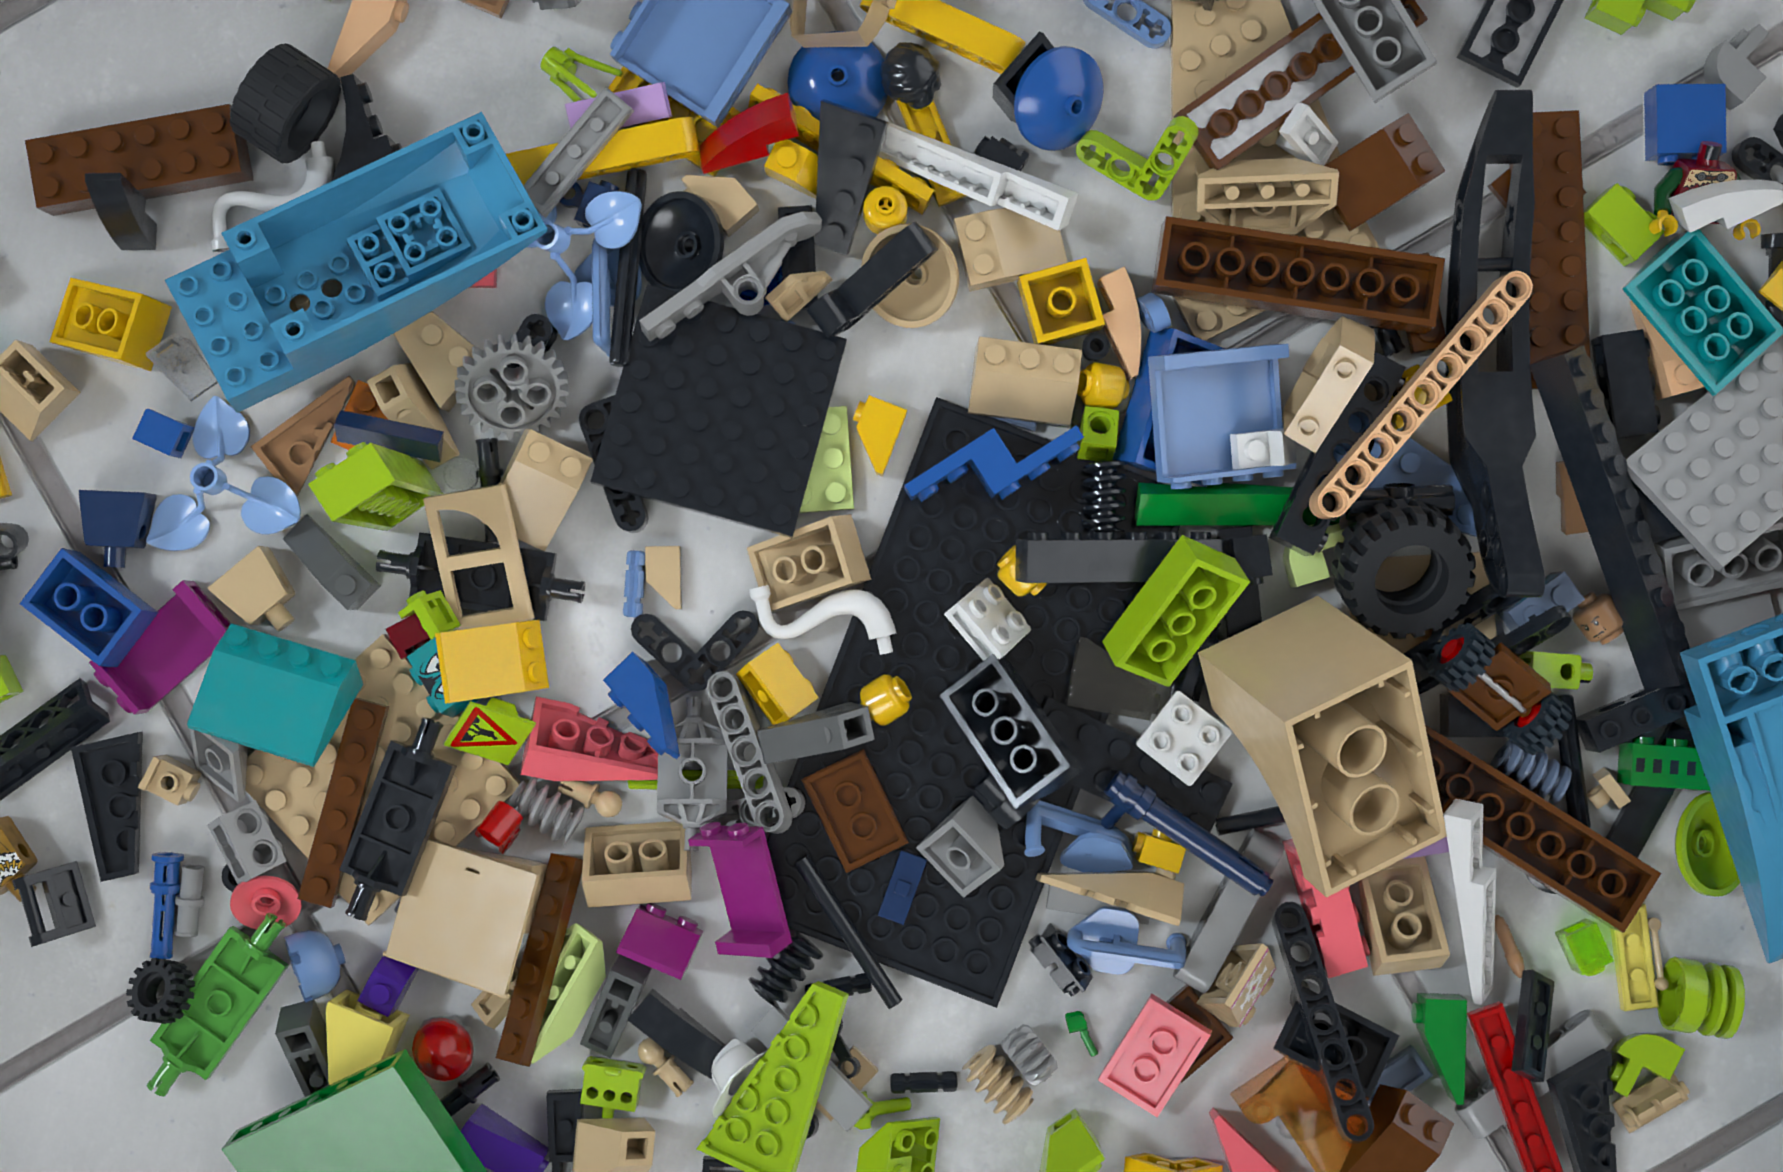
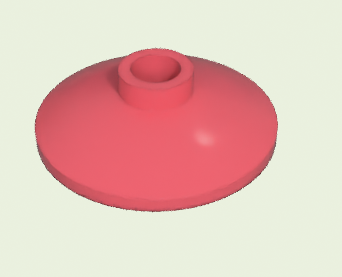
M257 876L247 882H241L235 887L230 898V908L234 917L249 928L257 930L267 913L278 917L275 922L282 919L286 923L285 927H287L299 916L302 900L297 899L299 892L288 881L274 876Z

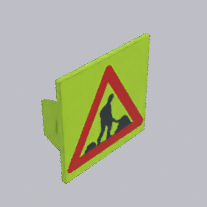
M492 697L486 706L470 701L443 745L509 765L535 727L536 722L519 717L515 704Z

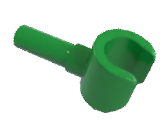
M1081 1011L1066 1013L1065 1018L1069 1034L1080 1031L1081 1038L1090 1056H1096L1098 1051L1089 1035L1084 1014Z

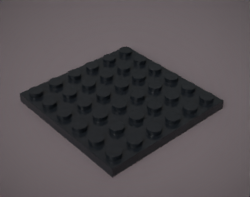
M647 284L632 335L630 364L623 366L591 477V484L793 538L847 339L839 336L827 338L823 332L758 314L746 316L739 313L733 307L707 301L703 304L704 308L696 316L690 319L687 317L683 318L675 324L676 328L669 335L662 339L656 337L650 342L642 332L639 320L678 292Z

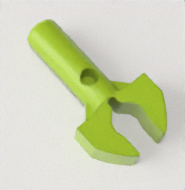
M867 1091L861 1092L873 1105L854 1127L860 1130L871 1129V1121L877 1115L911 1110V1100L909 1097L874 1102L867 1097Z

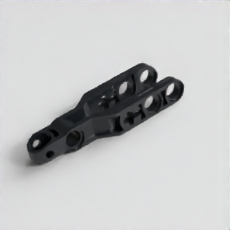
M1488 584L1471 594L1465 605L1460 604L1457 610L1459 613L1453 620L1448 617L1442 622V628L1435 632L1432 631L1430 638L1403 653L1412 660L1419 694L1440 684L1437 679L1428 673L1426 664L1430 661L1428 659L1429 654L1435 652L1432 648L1435 644L1439 645L1442 642L1440 638L1443 635L1448 636L1450 629L1454 627L1457 630L1458 625L1462 623L1464 625L1470 623L1475 626L1521 598H1503ZM1563 605L1554 606L1538 616L1533 614L1528 617L1529 621L1506 635L1503 632L1491 639L1495 646L1503 643L1519 657L1563 631L1572 622V617L1566 612Z

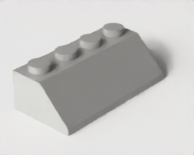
M1783 517L1718 571L1710 565L1684 535L1653 543L1657 555L1662 561V569L1667 584L1673 592L1677 611L1783 587Z

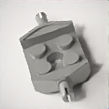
M693 696L687 697V717H685V721L674 725L680 756L675 759L666 752L662 756L658 754L657 813L683 826V829H685L684 851H691L688 839L699 833L698 829L702 825L727 814L728 748L721 729L702 721V698L695 696V707H693ZM691 762L699 764L703 770L701 777L696 781L685 779L682 771L686 764ZM692 846V850L699 851V846Z

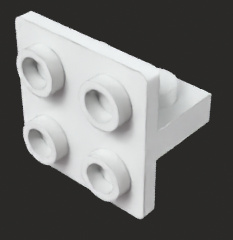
M989 578L984 579L944 613L983 661L992 654L1001 659L1031 631V627L1026 623L1024 616L1015 610L1004 597L1002 590L993 584Z
M1175 691L1161 711L1155 710L1147 720L1150 722V725L1136 741V745L1186 785L1191 786L1232 733L1182 692Z

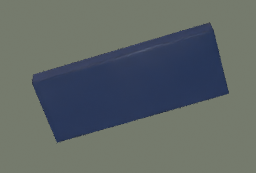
M901 850L878 916L904 925L927 859Z

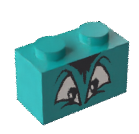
M436 638L407 656L412 665V668L409 669L412 677L420 686L424 685L429 694L426 697L427 702L437 714L441 713L453 718L464 711L470 701L477 702L480 700L474 699L445 704Z

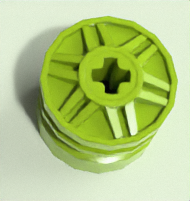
M1681 957L1670 958L1663 967L1664 978L1668 980L1669 986L1666 990L1657 991L1659 1006L1657 1010L1661 1025L1670 1031L1693 1033L1698 1030L1703 1036L1714 1035L1721 1039L1732 1038L1738 1031L1745 1006V987L1739 969L1732 965L1724 964L1720 966L1717 963L1710 962L1703 966L1698 960Z

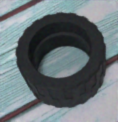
M287 43L279 44L269 49L260 57L241 82L230 109V126L234 133L280 163H291L301 158L303 154H306L311 148L310 143L318 141L321 134L327 128L339 102L341 94L340 79L338 75Z

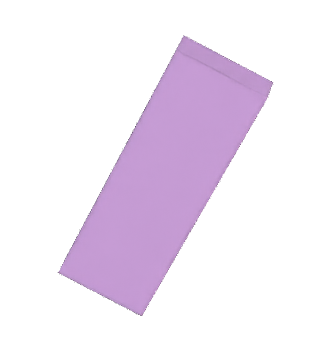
M665 82L614 93L634 110L633 114L621 128L672 117ZM597 97L565 104L570 129Z

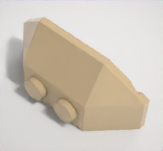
M1298 158L1231 161L1219 170L1212 168L1197 175L1196 210L1211 223L1282 234H1297L1317 220L1326 210L1329 211L1337 205L1338 169Z

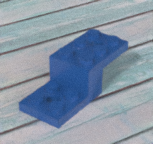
M1076 425L1022 461L1016 463L993 428L905 484L904 490L911 501L918 497L923 502L938 492L939 487L937 484L943 480L948 479L952 483L968 473L967 465L970 464L991 499L996 495L1004 499L1021 487L1018 481L1028 476L1030 481L1048 471L1051 468L1048 462L1057 457L1059 462H1062L1080 449L1077 443L1084 436Z

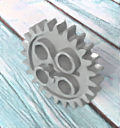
M513 333L510 342H505L500 334L497 338L498 344L493 345L486 338L484 339L485 349L483 351L473 346V358L463 356L464 367H457L458 379L455 380L456 402L461 404L462 415L470 414L469 424L471 426L480 422L481 433L492 428L494 438H497L503 431L507 433L508 440H511L514 432H519L520 436H522L525 429H532L539 433L540 424L548 428L551 427L550 416L554 418L561 417L559 407L567 406L565 396L569 395V386L566 384L568 382L567 371H563L562 359L555 360L554 349L544 353L543 341L532 346L531 336H527L523 343L518 342L517 335ZM510 363L520 364L517 368L506 367ZM484 384H491L494 387L490 389H484L480 386ZM534 386L544 387L543 389L538 391L530 389ZM511 406L518 408L514 411L505 410V408Z

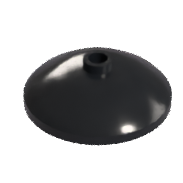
M684 191L670 192L655 200L644 213L639 266L644 277L651 285L679 293L696 281L709 268L722 260L724 250L722 224L715 209L703 197Z

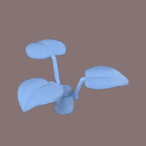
M614 191L595 197L585 209L586 220L591 225L588 228H572L569 226L564 228L555 224L554 222L557 218L556 206L546 218L539 213L548 231L527 247H539L549 251L550 258L558 263L570 279V283L560 281L554 284L545 298L547 317L563 340H571L578 337L592 324V283L586 281L577 283L575 274L560 257V253H563L569 247L571 235L594 233L597 243L610 249L621 248L629 243L637 231L642 206L640 199L633 194Z
M213 396L204 406L193 431V445L198 455L205 459L215 458L212 461L207 460L206 463L197 464L190 473V481L195 487L193 492L197 495L198 506L194 499L187 495L177 494L164 499L153 515L151 529L146 539V542L151 546L168 551H182L194 548L202 543L210 531L209 520L201 514L205 509L203 493L217 495L224 489L248 499L242 506L241 516L245 525L256 533L265 535L275 534L298 523L301 518V508L297 496L280 479L268 476L259 477L253 482L251 493H248L228 484L226 474L221 469L215 467L224 461L225 455L234 456L241 453L250 438V428L247 420L241 413H236L230 405L218 396Z

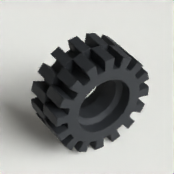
M151 958V961H144L142 963L143 968L137 967L134 970L137 977H130L128 983L133 984V987L126 991V996H132V999L127 1001V1005L133 1008L131 1011L133 1016H138V1019L141 1021L161 1024L174 1023L175 1018L181 1019L184 1016L182 1009L189 1010L191 1004L187 1003L188 998L194 999L195 993L189 991L190 988L195 987V981L188 980L193 974L190 970H186L187 966L177 961ZM164 979L165 992L158 1003L156 997L157 989Z

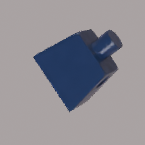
M79 490L85 544L87 546L104 547L103 567L125 568L126 548H145L147 544L146 539L151 526L156 494Z

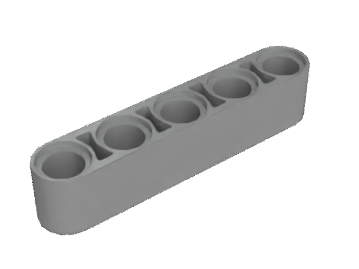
M724 671L716 672L708 680L707 692L756 826L763 827L765 832L783 833L792 824V812L774 763L764 764L757 730L761 729L748 691L737 676ZM730 680L733 686L732 691L728 696L723 697L721 695V686L724 682ZM742 712L744 723L740 728L734 729L732 719L735 714ZM749 744H754L756 754L752 760L746 761L743 754L744 749ZM765 776L768 782L767 788L763 793L758 794L755 789V783L759 777ZM776 808L780 816L779 821L771 827L767 822V814L771 809Z
M1252 829L1245 837L1238 852L1269 872V877H1271L1283 854L1284 845L1256 829ZM1224 876L1186 946L1185 966L1181 969H1174L1173 977L1202 993H1206L1214 982L1260 895H1252Z
M1587 1009L1575 1014L1549 1033L1544 1082L1531 1081L1537 1099L1549 1091L1546 1080L1597 1051L1607 1048L1611 1043V1037L1591 1010ZM1490 1078L1464 1097V1105L1456 1104L1454 1108L1476 1139L1490 1135L1506 1123Z

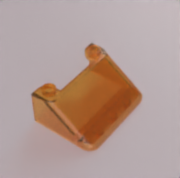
M1283 1057L1230 1093L1245 1117L1255 1124H1264L1279 1116L1315 1172H1340L1352 1144L1342 1139L1337 1130L1321 1078L1290 1059ZM1335 1087V1092L1339 1098L1343 1100L1352 1099L1353 1096ZM1355 1116L1349 1117L1346 1123L1348 1131L1353 1135H1357L1363 1121Z

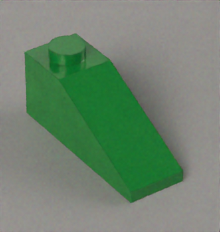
M1417 993V1002H1413L1411 1008L1412 1021L1416 1023L1418 1033L1447 1096L1457 1105H1464L1467 1000L1459 994Z

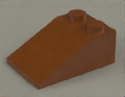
M1409 113L1324 165L1339 171L1337 205L1334 208L1349 232L1423 188L1445 172L1442 164Z
M1379 1084L1369 1106L1374 1121L1373 1133L1365 1141L1359 1144H1352L1340 1172H1426L1441 1155L1454 1123L1408 1090ZM1363 1122L1356 1136H1361L1364 1133L1365 1126Z

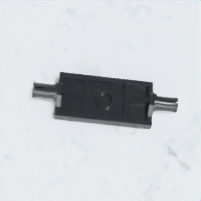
M419 532L417 547L409 555L379 550L377 559L389 560L391 564L376 562V571L406 575V578L410 579L411 586L409 597L423 590L426 594L441 590L444 595L431 534ZM445 536L449 556L500 547L499 544ZM520 548L535 617L533 620L547 621L549 603L552 598L578 603L583 602L584 594L573 593L570 590L585 591V581L580 582L555 577L557 553ZM504 562L453 571L461 608L487 612L513 607Z
M422 717L412 745H405L396 740H390L340 867V871L352 875L355 879L354 883L357 885L348 909L345 911V914L350 917L355 914L353 918L366 921L376 893L381 892V890L389 891L401 897L407 895L457 768L454 764L434 757L435 754L432 753L441 728L444 726L441 722L435 723L433 719Z

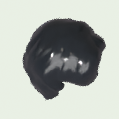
M899 42L887 53L885 60L881 64V83L884 93L893 100H901V102L908 104L913 109H923L929 106L933 101L934 92L938 91L941 87L940 62L928 49L919 44Z

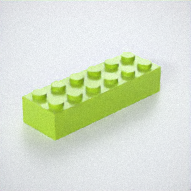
M365 442L349 449L346 452L348 458L339 464L329 463L320 468L314 474L316 479L308 483L332 522L382 531L390 530L423 508V498L444 494L421 459L374 443L367 445Z

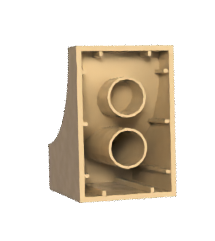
M1319 596L1198 652L1213 711L1233 731L1258 767L1290 831L1304 878L1325 897L1447 837L1417 682L1410 658Z

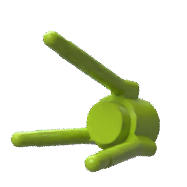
M557 47L550 48L543 56L540 64L541 70L550 75V81L559 86L573 102L582 99L565 83L568 81L590 97L595 98L597 96L593 89L575 76L577 70L575 61L620 77L622 75L621 70L577 54L570 48H567L564 52Z

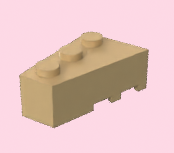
M431 311L393 334L439 408L450 412L457 403V391H455V380L458 379L457 367H464L463 356L473 358L472 347L475 345Z

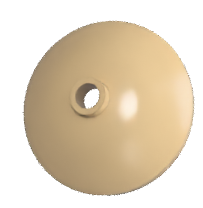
M899 224L879 233L868 245L861 267L910 224ZM921 225L920 227L938 250L919 267L922 271L921 278H918L915 272L912 273L873 308L879 316L889 323L905 328L923 327L940 319L952 306L959 287L958 265L951 248L936 232Z

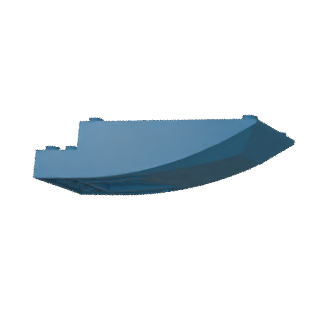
M480 112L222 232L221 234L230 250L165 279V282L225 397L235 412L238 413L333 367L406 327L484 278L548 230L485 116ZM329 280H337L342 284L341 293L333 298L325 296L322 292V286ZM297 295L307 296L310 299L308 310L304 311L302 308L295 312L292 311L290 308L292 298Z
M1783 613L1680 652L1697 704L1685 709L1684 713L1703 771L1711 789L1710 792L1766 962L1769 964L1783 959Z

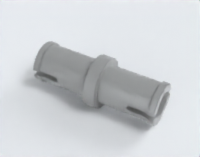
M192 864L182 865L180 895H177L175 904L178 905L175 935L180 937L198 936L199 909L204 905V897L201 896L205 867Z

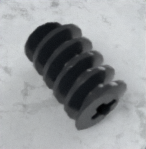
M1093 461V463L1083 466V471L1091 474L1092 477L1084 479L1082 485L1091 488L1092 491L1084 493L1082 499L1091 502L1092 505L1083 507L1082 513L1092 518L1082 521V527L1098 532H1125L1124 529L1116 527V523L1126 520V516L1116 513V509L1125 507L1126 502L1116 499V496L1126 492V488L1118 486L1117 481L1126 479L1127 475L1118 472L1117 468L1127 465V462Z
M796 932V937L791 936L792 943L778 953V959L774 957L766 958L771 966L769 970L761 966L757 968L762 977L761 980L753 977L748 979L754 990L776 1008H780L777 1001L781 1003L787 1002L789 997L785 990L795 992L797 989L794 979L804 981L806 978L802 968L813 970L815 965L811 957L817 960H821L823 957V953L799 932Z

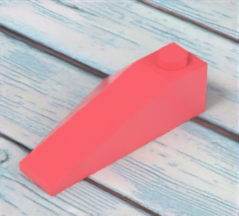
M541 697L535 698L531 721L536 722V725L526 738L520 775L551 781L658 780V753L649 745L647 739L632 732L624 734L608 726L609 721L600 717L596 721L579 713L580 708L573 704Z

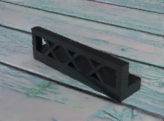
M79 678L0 735V801L69 752L71 747L77 746L110 722L108 712L92 701L88 685L84 680ZM78 695L79 700L67 708L71 699ZM50 715L47 723L40 727L42 721ZM22 736L19 743L11 748L15 740Z

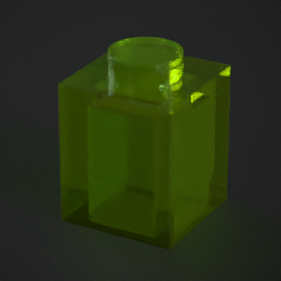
M1585 918L1555 932L1571 970L1581 975L1594 976L1603 972L1606 969L1605 965L1614 962L1596 922Z

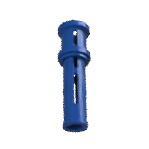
M158 852L153 853L151 860L155 862L154 881L150 883L151 893L154 894L150 958L171 959L173 957L176 894L180 893L179 870L180 862L184 861V854Z

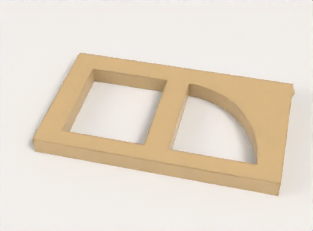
M499 483L498 485L423 498L445 599L461 624L456 630L531 621L534 619L506 484ZM439 510H457L477 517L493 531L500 547L449 556ZM504 562L513 607L462 615L453 571Z

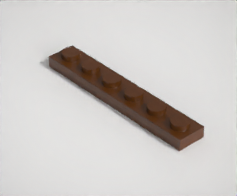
M357 697L350 706L297 898L299 900L328 908L335 906L344 872L340 871V867L358 823L390 706Z
M555 853L550 854L495 1057L497 1059L530 1067L582 874V859Z

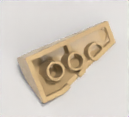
M1158 867L1155 874L1147 871L1037 873L1035 880L1079 895L1088 896L1113 906L1123 907L1135 913L1176 926L1180 925L1184 883L1175 880L1177 873Z

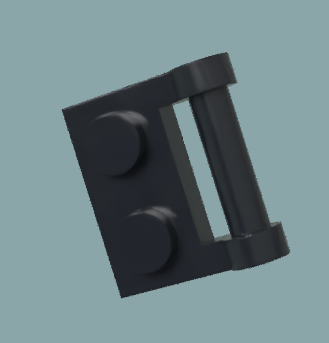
M77 861L12 880L14 890H19L32 936L28 937L31 947L96 927ZM40 882L42 883L55 929L49 931L45 929L33 884Z

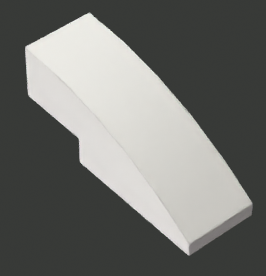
M1732 180L1694 188L1668 199L1678 224L1688 232H1693L1714 221L1729 229L1782 204L1783 185L1777 181Z

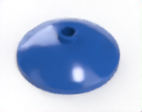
M831 31V32H826V33L846 32V31ZM872 43L867 47L804 48L802 46L795 54L788 72L787 84L790 100L794 106H802L819 121L821 100L823 99L877 117L888 97L884 93L881 83L880 69L884 58ZM834 72H842L844 74L843 80L839 82L834 81L831 78Z
M1060 46L1042 53L1028 66L1016 90L1014 114L1020 133L1029 143L1047 151L1062 150L1077 143L1085 132L1091 129L1100 112L1104 94L1103 78L1096 61L1089 54L1078 48Z

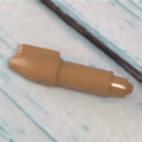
M1496 915L1495 931L1504 950V956L1513 973L1518 978H1522L1525 966L1521 952L1517 948L1504 918Z

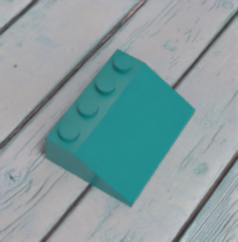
M1699 229L1693 232L1686 230L1673 238L1622 288L1712 396L1721 391L1783 334L1782 326Z
M231 623L213 650L187 726L202 733L314 767L364 684L356 660Z

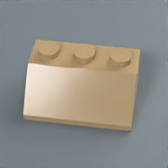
M979 336L975 347L968 414L1070 427L1079 385L1082 350Z
M670 821L585 828L582 886L588 908L691 900V852L684 851L685 829H683V826Z

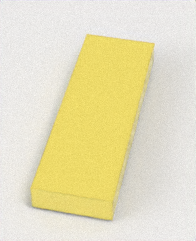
M1642 904L1624 933L1610 928L1620 1009L1623 1011L1659 1007L1657 990L1654 985L1655 974L1646 904Z

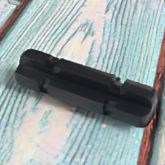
M865 973L856 974L855 978L846 976L823 981L824 984L846 992L849 996H852L854 992L863 994L872 991V983ZM813 983L805 985V994Z
M954 1071L942 1072V1075H937V1072L910 1073V1076H905V1073H893L890 1077V1089L893 1094H903L905 1090H910V1093L938 1092V1089H943V1092H955L958 1087L957 1074Z

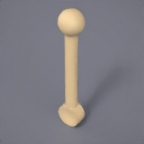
M1653 917L1648 918L1649 931H1651L1657 974L1654 985L1658 990L1663 991L1668 988L1669 982L1664 978L1658 936L1661 922L1658 918Z

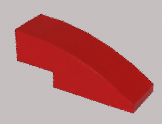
M785 93L758 103L729 119L711 133L699 145L703 173L706 174L770 156L769 144L798 137L796 113L789 94Z

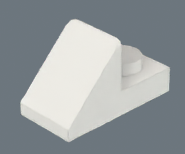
M1300 102L1296 103L1279 130L1281 134L1276 140V144L1294 157L1323 166L1339 143L1307 104Z
M1284 428L1230 434L1233 469L1286 466L1297 462L1295 441L1284 435Z

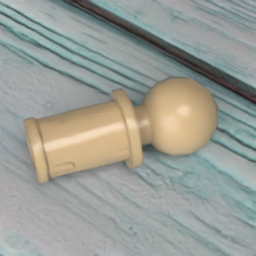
M561 781L560 783L563 786L560 785L558 787V791L561 794L583 803L586 809H589L594 804L597 812L603 817H614L622 809L620 795L614 791L599 792L600 784L598 783L592 785L586 781Z
M651 1038L644 1039L638 1047L640 1060L645 1064L655 1065L656 1069L652 1074L654 1076L658 1074L675 1093L676 1097L681 1096L682 1092H685L694 1081L676 1064L674 1055L666 1058L663 1047Z

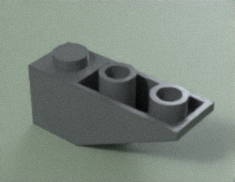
M846 702L757 730L764 764L843 750L875 740L868 706L853 702Z

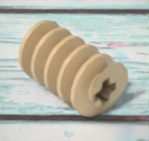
M988 1045L978 1051L962 1067V1070L967 1068L971 1070L966 1078L967 1082L975 1079L980 1081L975 1089L977 1093L986 1089L989 1091L984 1099L986 1104L994 1100L998 1102L993 1110L995 1114L1004 1110L1007 1112L1002 1120V1123L1005 1125L1015 1120L1028 1109L1034 1100L1031 1098L1033 1091L1030 1087L1022 1088L1023 1078L1021 1076L1013 1077L1014 1068L1012 1066L1003 1067L1006 1062L1003 1055L994 1057L997 1049L994 1045Z

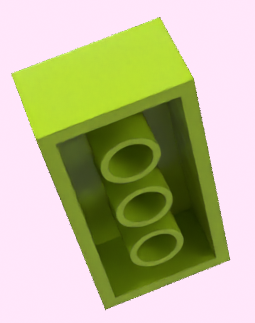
M1181 535L1102 642L1116 667L1169 687L1250 581L1235 558Z

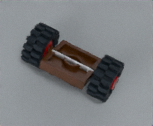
M1463 623L1459 624L1457 630L1453 627L1449 630V635H1443L1440 638L1442 642L1439 645L1435 644L1432 648L1435 652L1430 653L1428 656L1430 660L1426 664L1428 673L1493 729L1498 731L1503 727L1504 735L1525 753L1535 755L1536 752H1545V746L1548 748L1554 746L1553 741L1556 738L1560 740L1563 736L1561 731L1568 729L1569 725L1566 722L1571 720L1572 715L1569 713L1572 710L1568 704L1551 691V684L1503 643L1495 646L1488 637L1470 623H1466V625Z

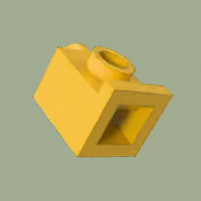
M1153 829L1152 834L1139 831L1136 833L1132 851L1136 852L1135 859L1139 862L1179 874L1186 849L1157 829Z

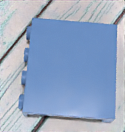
M785 0L638 1L630 12L629 19L631 21L625 31H619L612 40L610 55L615 62L651 85L665 82L669 97L719 128L790 17L792 9Z
M1269 344L1148 357L1157 482L1170 483L1171 489H1184L1192 487L1191 481L1201 480L1202 485H1217L1223 483L1222 477L1232 476V481L1253 480V474L1262 473L1263 478L1284 476L1283 470L1297 468L1296 463H1292L1286 466L1233 469L1230 434L1283 428L1278 359L1289 358V344Z

